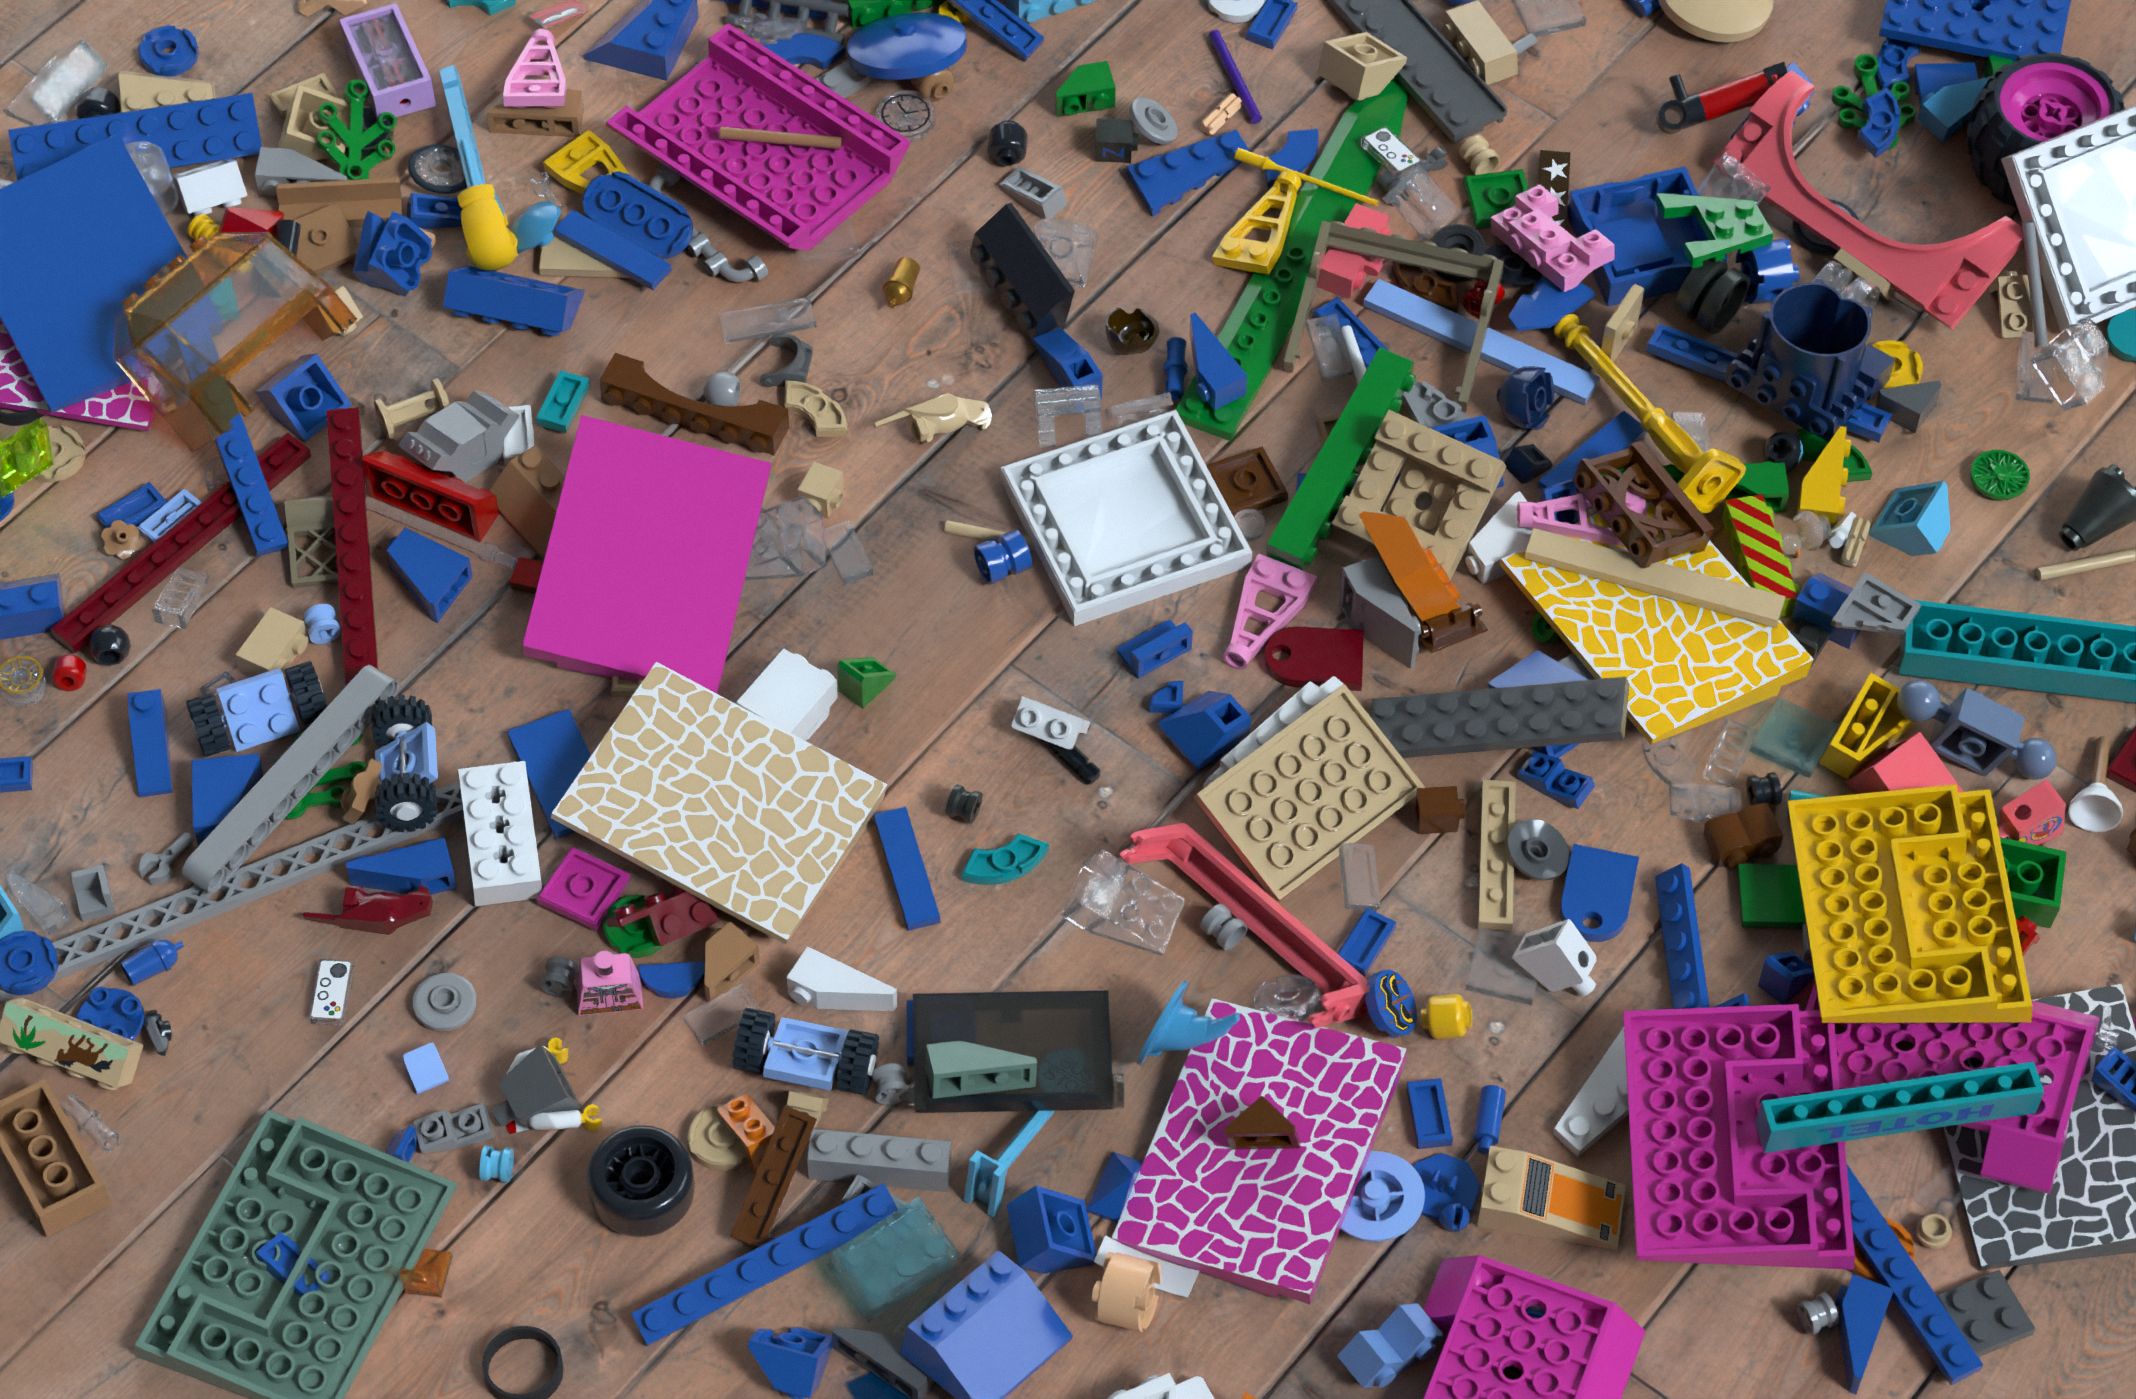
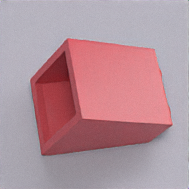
M1921 732L1891 746L1844 781L1855 794L1957 784L1958 792H1963Z

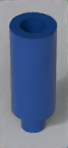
M1486 1085L1481 1089L1474 1132V1140L1478 1143L1477 1151L1481 1154H1489L1490 1146L1496 1145L1499 1142L1506 1091L1496 1085Z

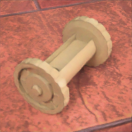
M438 378L431 380L430 391L386 406L381 398L374 400L378 423L381 425L388 440L395 438V427L437 413L450 405L448 396ZM427 399L434 400L431 407H425Z

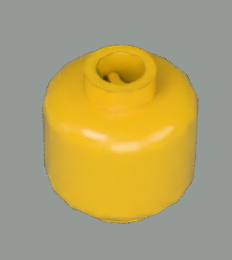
M1460 994L1432 996L1428 999L1427 1008L1421 1009L1422 1028L1429 1029L1431 1036L1435 1040L1461 1038L1466 1034L1467 1028H1472L1473 1021L1470 1002L1464 1001Z

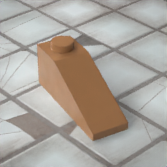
M567 89L565 106L546 108L544 106L515 108L513 106L504 107L503 103L487 108L489 132L579 137L584 112L582 90Z

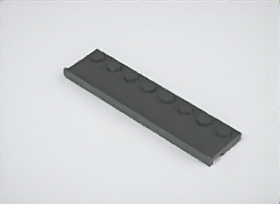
M1326 0L1356 34L1368 32L1407 57L1406 64L1395 75V78L1453 143L1483 131L1484 126L1494 121L1498 123L1503 122L1504 117L1507 115L1506 105L1475 73L1411 0Z

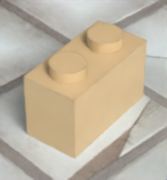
M270 607L236 653L240 673L247 677H253L280 668L283 677H285V669L291 667V663L296 656L302 654L307 647L308 637L304 621Z

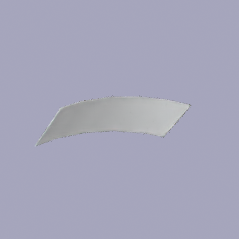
M1106 1235L1094 1259L1095 1263L1104 1266L1107 1253L1114 1252L1158 1262L1162 1269L1161 1285L1154 1283L1155 1288L1187 1298L1199 1273L1198 1270L1182 1267L1139 1252Z

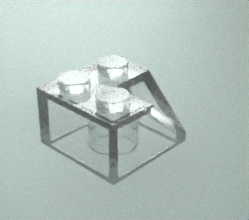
M2090 318L2069 325L2030 360L2064 411L2089 403L2107 386L2109 343L2093 319Z

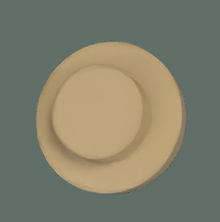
M1930 1214L1924 1216L1918 1222L1916 1236L1924 1246L1938 1249L1949 1243L1952 1236V1228L1947 1219L1942 1215Z

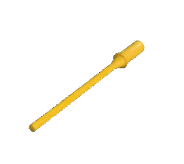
M1238 148L1235 153L1234 159L1261 168L1262 171H1292L1301 180L1376 207L1378 205V200L1277 165L1268 156L1264 157Z

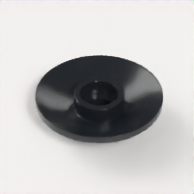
M1507 244L1494 245L1486 249L1485 254L1504 261L1503 274L1500 281L1513 285H1529L1537 282L1542 275L1536 268L1531 267L1519 254L1513 252Z

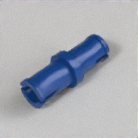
M1171 337L1170 340H1167V361L1163 364V373L1166 375L1164 396L1171 400H1179L1181 396H1184V376L1188 373V364L1185 362L1187 342L1181 337Z

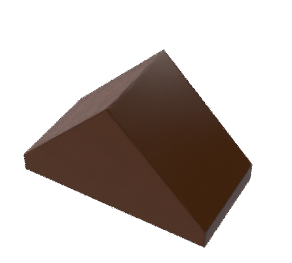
M1260 1096L1225 1127V1136L1231 1150L1300 1148L1301 1142L1295 1126L1263 1096Z

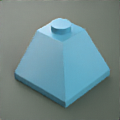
M1945 481L1896 488L1868 533L1871 537L1911 556L1937 553L1942 548L1944 540L1951 531L1947 484Z

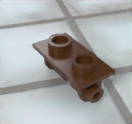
M1468 603L1466 606L1451 611L1452 619L1450 620L1447 614L1431 620H1425L1421 626L1419 641L1430 653H1434L1488 631L1485 624L1478 618L1482 616L1480 605L1478 603L1474 605Z

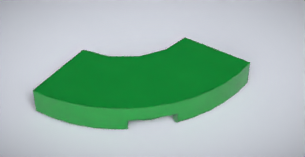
M1804 428L1797 429L1796 436L1803 445L1802 460L1816 461L1830 441H1825ZM1851 445L1849 458H1844L1843 467L1848 468L1847 482L1871 480L1872 471L1867 460L1855 446Z

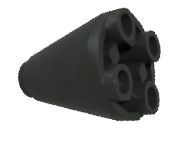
M2111 464L2108 468L2102 467L2098 469L2063 523L2062 530L2059 532L2060 539L2068 548L2078 551L2080 548H2086L2136 521V486L2133 487L2125 479L2123 471L2114 464Z

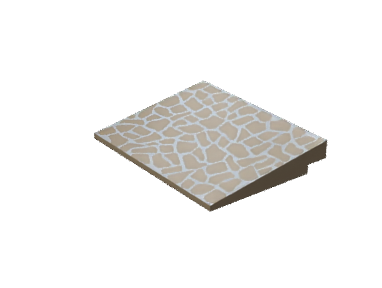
M656 662L552 812L551 818L774 939L787 944L866 830L867 822L883 801L887 784Z

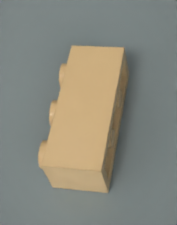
M1478 0L1446 11V24L1443 26L1447 40L1455 44L1459 55L1467 60L1470 67L1487 85L1518 74L1516 49Z

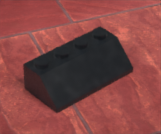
M1012 202L1007 203L975 232L970 248V256L972 261L979 265L986 275L989 285L996 289L1004 306L1013 313L1020 329L1025 331L1032 340L1034 337L1058 328L1064 330L1075 290Z

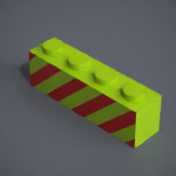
M1763 494L1725 500L1722 521L1741 577L1750 587L1785 596L1780 618L1792 616L1796 599L1801 592L1799 585L1793 583L1791 562L1788 557H1784L1782 536L1779 531H1775L1773 525L1774 514L1771 506L1766 505Z

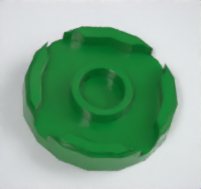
M635 894L619 899L608 909V914L604 917L603 929L606 942L613 951L619 954H629L631 958L651 956L663 948V946H655L646 918L643 917L621 927H608L606 920L616 916L614 911L621 907L633 904L636 908L645 904V895Z

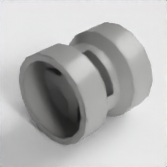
M1222 903L1210 909L1200 924V929L1208 936L1217 938V944L1225 951L1235 947L1242 940L1248 928L1241 919H1234L1231 916V911Z

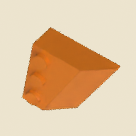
M1367 511L1358 514L1395 583L1421 621L1431 620L1443 614H1447L1449 619H1451V611L1460 608L1456 600L1461 598V595L1454 583L1450 581L1442 565H1439L1430 547L1426 550L1424 549L1405 517Z

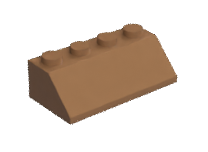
M535 445L509 461L490 492L496 495L499 513L544 562L565 476Z

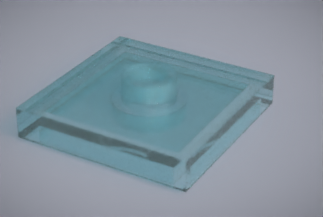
M1778 697L1751 744L1750 752L1807 778H1811L1837 731L1838 724Z

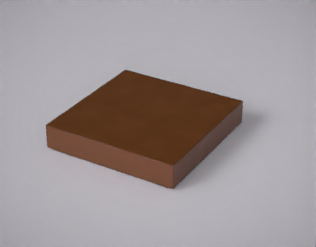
M1263 446L1206 465L1234 518L1288 500V492Z

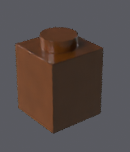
M1457 786L1417 788L1414 807L1418 834L1458 832L1460 819H1465L1464 799H1458Z

